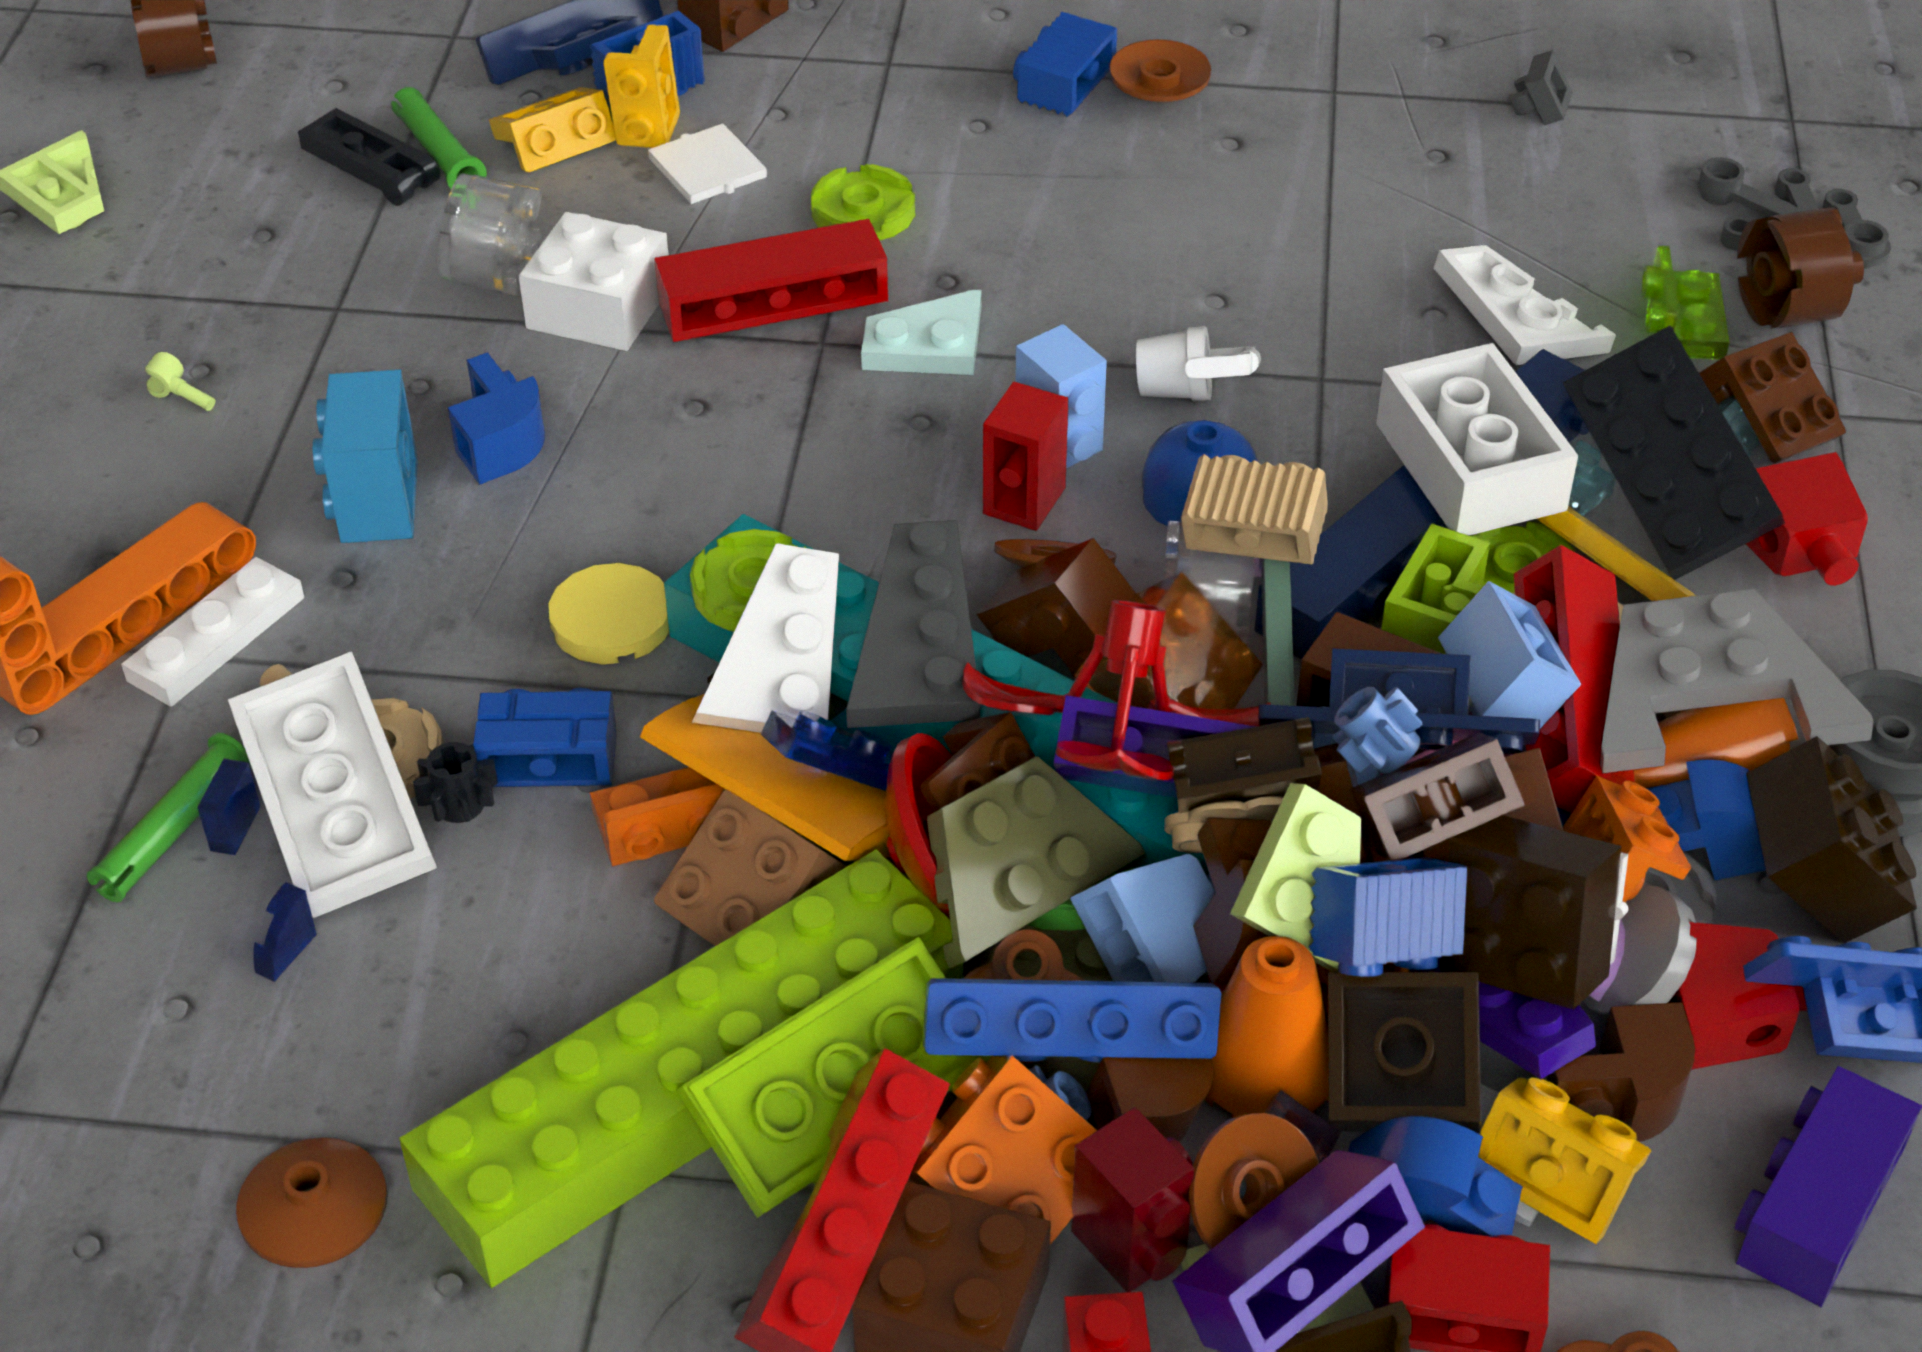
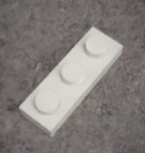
M255 557L125 660L121 665L126 681L172 707L302 601L304 593L301 581Z

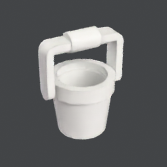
M1206 326L1188 327L1187 331L1138 339L1136 343L1137 381L1139 393L1142 397L1192 399L1193 402L1210 401L1212 378L1250 375L1261 363L1260 353L1254 346L1210 349Z

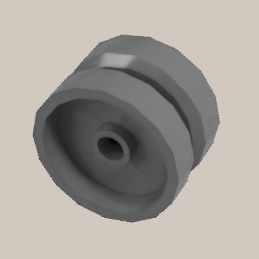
M1874 669L1844 676L1840 681L1872 715L1874 720L1871 740L1828 746L1838 756L1843 754L1850 756L1859 767L1864 779L1876 791L1885 789L1894 798L1903 817V825L1897 827L1899 836H1910L1922 832V677L1898 670Z

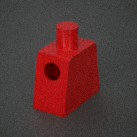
M1833 452L1755 468L1782 512L1785 524L1746 543V545L1774 574L1785 577L1817 570L1826 584L1831 586L1840 585L1850 580L1859 567L1858 561L1855 558H1857L1868 517L1865 507L1839 455Z
M1689 922V934L1697 939L1695 958L1685 981L1668 1003L1682 1002L1695 1044V1058L1692 1070L1778 1054L1785 1050L1790 1042L1799 1011H1807L1803 987L1745 981L1743 970L1745 964L1765 953L1767 945L1779 939L1778 935L1769 929Z

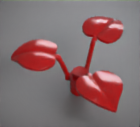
M1111 601L1106 634H1095L1093 649L1071 689L1065 695L1044 693L998 682L974 669L969 662L965 665L962 678L965 693L979 704L1008 712L1053 715L1055 712L1063 713L1066 695L1079 698L1082 696L1103 656L1107 657L1106 670L1122 675L1111 748L1079 741H1060L1057 743L1056 754L1062 759L1093 770L1105 772L1121 770L1126 775L1148 780H1170L1175 769L1174 765L1171 766L1170 761L1161 756L1124 750L1135 677H1147L1149 666H1151L1155 700H1150L1148 709L1259 726V706L1240 709H1206L1186 706L1171 699L1167 694L1164 670L1166 646L1160 645L1166 610L1132 601Z

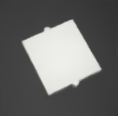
M724 124L691 135L685 133L681 135L680 139L648 149L649 159L690 204L724 192L728 194L733 193L735 188L767 177V168Z

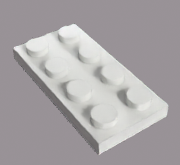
M352 651L228 699L300 905L308 920L437 868Z

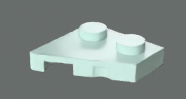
M970 290L868 316L866 318L861 349L862 370L974 375L981 316V290Z

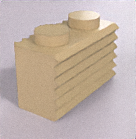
M1205 454L1200 456L1181 516L1186 549L1312 565L1328 507L1325 472L1318 467L1312 470L1307 465L1297 462H1289L1283 465L1279 463L1273 466L1269 462H1265L1262 465L1255 460L1249 462L1236 455L1215 456L1212 459Z

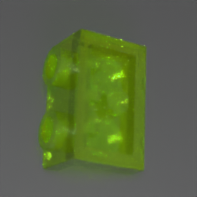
M1658 245L1654 265H1645L1642 275V298L1650 299L1646 310V332L1655 334L1671 325L1690 358L1720 360L1727 356L1730 342L1719 273H1705L1699 270L1673 271L1670 246Z

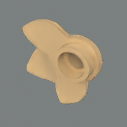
M1274 795L1263 796L1244 803L1238 800L1215 801L1196 806L1189 812L1179 813L1178 810V813L1171 814L1165 818V832L1172 835V848L1174 850L1186 853H1203L1197 834L1208 818L1271 820L1275 817L1284 797Z

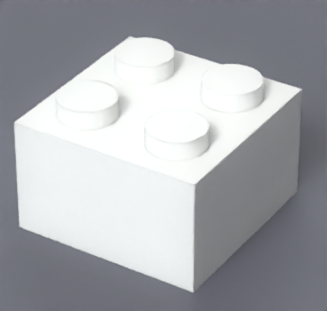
M565 212L519 274L526 329L628 351L659 305L654 258L669 255L667 233L645 229L638 225H626L598 219L586 214Z

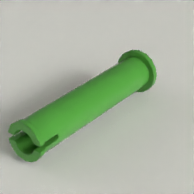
M406 87L396 92L394 97L398 99L402 107L398 102L392 101V110L401 118L446 174V183L449 188L458 195H468L477 191L485 182L487 175L483 162L479 158L469 155L417 89Z
M217 732L208 739L209 749L113 849L87 872V879L91 885H96L101 879L105 880L96 889L100 895L112 902H121L126 897V893L238 775H246L252 770L245 747L239 741L225 733Z

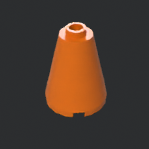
M1776 698L1680 710L1660 721L1658 724L1666 746L1664 766L1634 769L1635 783L1645 788H1651L1689 780L1686 764L1688 761L1721 760L1738 764L1751 771L1790 750L1789 742L1798 740L1799 737L1785 699Z
M1269 936L1251 943L1243 952L1221 996L1217 1053L1212 1058L1214 1075L1212 1085L1205 1100L1212 1107L1214 1101L1232 1113L1231 1118L1247 1113H1264L1281 1117L1294 1126H1300L1313 1118L1314 1110L1323 1104L1326 1099L1327 1103L1329 1101V1027L1314 958L1310 951L1296 940L1282 936Z

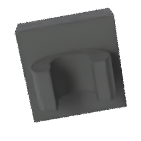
M1551 50L1533 57L1528 75L1514 82L1518 93L1509 96L1517 115L1527 114L1537 109L1544 125L1564 120L1572 94L1570 85L1554 51Z

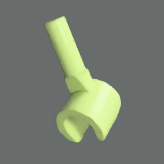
M158 352L145 367L147 374L151 375L146 382L147 389L154 397L163 398L172 392L207 411L214 407L216 400L181 379L184 372L183 365L175 356L166 352Z

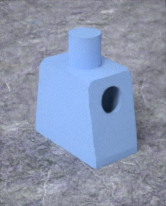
M1189 853L1118 873L1070 897L1113 981L1194 983L1207 971L1193 925L1216 892L1210 874L1206 875L1198 859Z

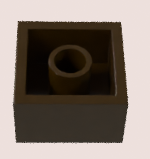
M1816 736L1746 773L1767 877L1843 943L1849 942L1917 909L1910 881L1916 877V869L1909 853L1901 844L1897 828L1903 825L1901 811L1888 791L1885 789L1876 791L1864 779L1859 767L1847 754L1838 756L1826 743Z
M1504 815L1453 837L1449 841L1448 862L1467 866L1463 955H1442L1440 971L1478 972V979L1481 983L1574 1010L1609 977L1622 846Z
M1328 972L1329 1122L1333 1131L1367 1132L1390 1119L1421 1116L1450 1121L1480 1133L1482 1126L1478 972H1383V974L1378 976H1352L1340 972Z

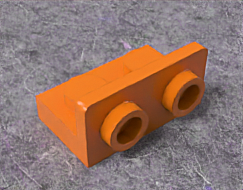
M690 767L590 792L592 811L612 867L688 847L725 788Z
M1596 775L1562 827L1563 831L1622 846L1621 852L1628 854L1623 902L1625 903L1632 900L1640 892L1649 867L1683 880L1690 871L1691 865L1678 844L1680 840L1678 834L1667 824L1659 809L1660 801L1648 789L1635 782L1624 781L1622 785H1619Z

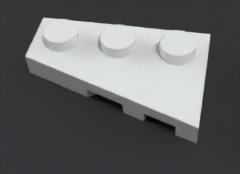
M1487 245L1439 250L1434 270L1515 365H1524L1542 349L1562 359L1610 353L1616 334L1603 325H1598L1592 330L1575 318L1578 310L1577 307L1564 298L1553 301L1538 293L1532 288L1535 280L1532 276Z
M775 544L691 723L822 741L827 733L839 553Z

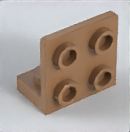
M725 789L656 894L654 903L711 944L717 946L803 894L806 889L813 888L846 868L847 865L783 823Z

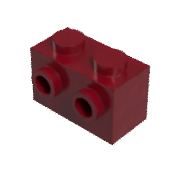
M1136 1107L1077 1143L1074 1156L1072 1213L1074 1216L1072 1218L1071 1232L1126 1292L1133 1291L1149 1279L1159 1281L1166 1278L1184 1260L1187 1250L1191 1210L1189 1187L1194 1180L1195 1170L1193 1162L1183 1145L1173 1137L1165 1138Z

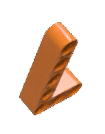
M197 502L43 607H41L30 576L0 556V697L19 711L28 715L39 714L47 710L206 597L250 562L256 548V537L253 531L206 502Z

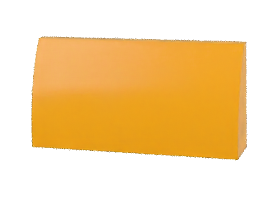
M705 694L673 706L644 725L640 738L842 860H859L875 849L885 858L891 857L887 846V837L890 834L885 813L887 780L824 743L691 723Z

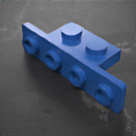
M1789 936L1770 942L1765 953L1743 966L1745 981L1803 987L1816 1055L1922 1063V948H1906L1887 952L1871 950L1870 944L1865 942H1848L1836 946L1812 944L1811 939L1808 937Z
M933 978L926 985L923 1046L930 1055L1013 1056L1018 1061L1027 1062L1041 1061L1046 1059L1047 1056L1078 1057L1090 1062H1101L1103 1057L1210 1059L1217 1053L1221 991L1213 983Z

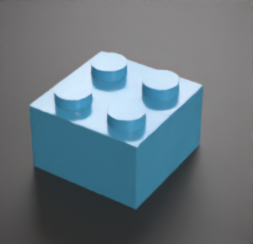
M401 370L329 374L326 399H317L316 404L318 429L323 438H314L312 445L315 472L317 475L326 474L328 483L323 485V508L326 519H336L341 543L412 539L414 533L418 457Z

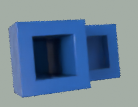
M488 352L467 359L473 398L448 407L455 452L479 485L526 466L539 454L545 441L539 389L535 378L532 376L517 382L509 370L502 371Z
M1721 760L1688 761L1686 764L1689 780L1646 788L1660 801L1659 809L1667 824L1678 834L1680 838L1678 844L1683 852L1706 847L1714 880L1766 871L1746 774L1750 770L1738 764Z
M1407 1116L1382 1122L1351 1141L1348 1152L1396 1162L1423 1223L1431 1219L1448 1231L1490 1237L1512 1235L1522 1186L1478 1157L1483 1137L1476 1132L1459 1124L1438 1118Z

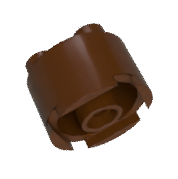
M130 0L146 78L207 69V65L217 63L207 19L198 20L197 16L207 15L204 0Z
M1834 207L1751 220L1743 229L1739 239L1737 259L1746 258L1747 275L1738 277L1739 290L1749 315L1760 326L1771 325V328H1784L1841 317L1850 302L1853 285L1861 283L1864 277L1862 256L1858 251L1851 250L1848 236L1842 226L1841 215Z

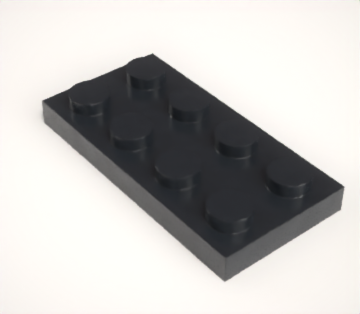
M1671 325L1563 382L1567 394L1672 579L1676 580L1785 524L1782 512Z

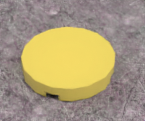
M623 563L601 564L573 573L556 587L548 603L550 628L554 633L555 641L561 650L580 661L601 665L619 663V656H627L634 653V657L637 659L652 652L666 639L669 633L664 583L659 576L639 566Z

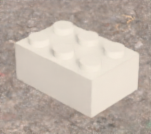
M1494 343L1383 369L1376 424L1448 529L1469 536L1567 511L1578 454Z

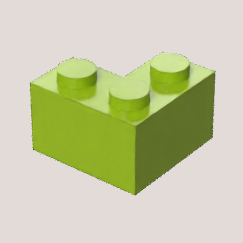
M1431 523L1385 600L1381 629L1439 653L1446 654L1438 637L1482 589L1490 543Z

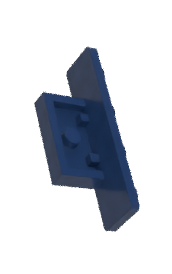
M569 0L479 35L476 38V43L492 84L499 85L537 69H556L559 75H568L588 67L586 59L590 58L592 54L590 45L663 17V12L659 0Z
M1332 648L1329 708L1261 704L1259 705L1258 715L1259 726L1309 717L1312 725L1311 736L1313 741L1314 733L1335 734L1341 730L1334 722L1335 715L1342 704L1357 691L1366 687H1374L1385 697L1389 691L1397 687L1417 708L1416 715L1423 722L1418 729L1414 730L1420 737L1418 749L1438 751L1453 744V740L1461 741L1474 734L1482 733L1496 738L1503 754H1517L1523 752V744H1536L1540 732L1539 719L1468 715L1471 655Z

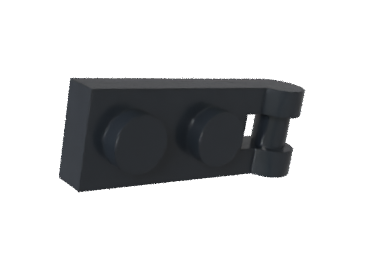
M338 108L331 110L298 131L301 149L380 189L387 200L393 205L403 204L413 197L414 189L417 187L427 188L440 178L439 167L428 154Z

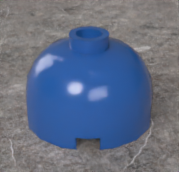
M1208 420L1187 421L1170 427L1154 442L1145 461L1142 473L1144 506L1157 522L1175 531L1183 532L1181 516L1200 456L1205 454L1212 459L1215 456L1236 455L1249 462L1253 460L1258 462L1254 449L1239 431L1219 422Z

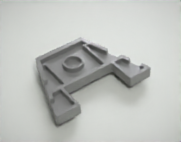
M1755 588L1623 605L1601 747L1600 766L1602 773L1664 766L1666 746L1655 715L1656 713L1789 697L1806 742L1818 736L1827 745L1871 740L1874 720L1871 713Z

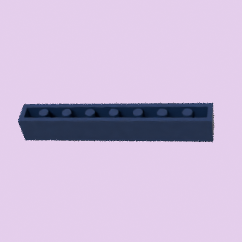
M1542 349L1515 372L1566 440L1571 442L1577 435H1585L1589 431L1567 394L1563 382L1585 370ZM1405 465L1320 535L1312 565L1290 562L1293 655L1302 659L1336 612L1365 622L1371 616L1375 618L1384 612L1385 600L1431 523L1448 529ZM1260 585L1258 587L1254 631L1263 636L1262 587Z

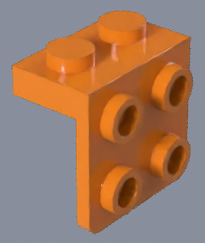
M991 1056L987 1063L979 1057L965 1069L953 1085L951 1091L958 1098L940 1120L935 1117L909 1178L914 1183L1049 1220L1051 1221V1245L1074 1216L1072 1213L1075 1145L1097 1130L1013 1056Z

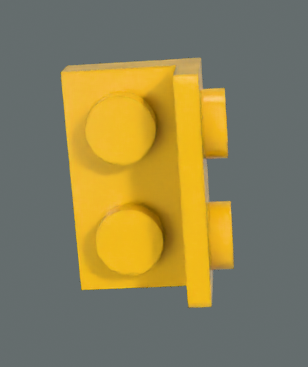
M647 25L640 44L633 46L632 53H607L603 61L616 143L618 145L654 148L666 144L671 139L680 115L668 26Z
M578 87L488 119L494 139L513 143L520 167L526 172H532L616 140L614 125L604 92L598 89Z
M1518 1077L1498 1093L1479 1133L1483 1138L1478 1157L1522 1186L1519 1201L1592 1243L1597 1244L1604 1237L1635 1173L1646 1163L1651 1149L1638 1142L1635 1131L1625 1123L1606 1115H1596L1593 1117L1568 1103L1570 1100L1568 1094L1555 1084L1539 1078H1529L1527 1080Z

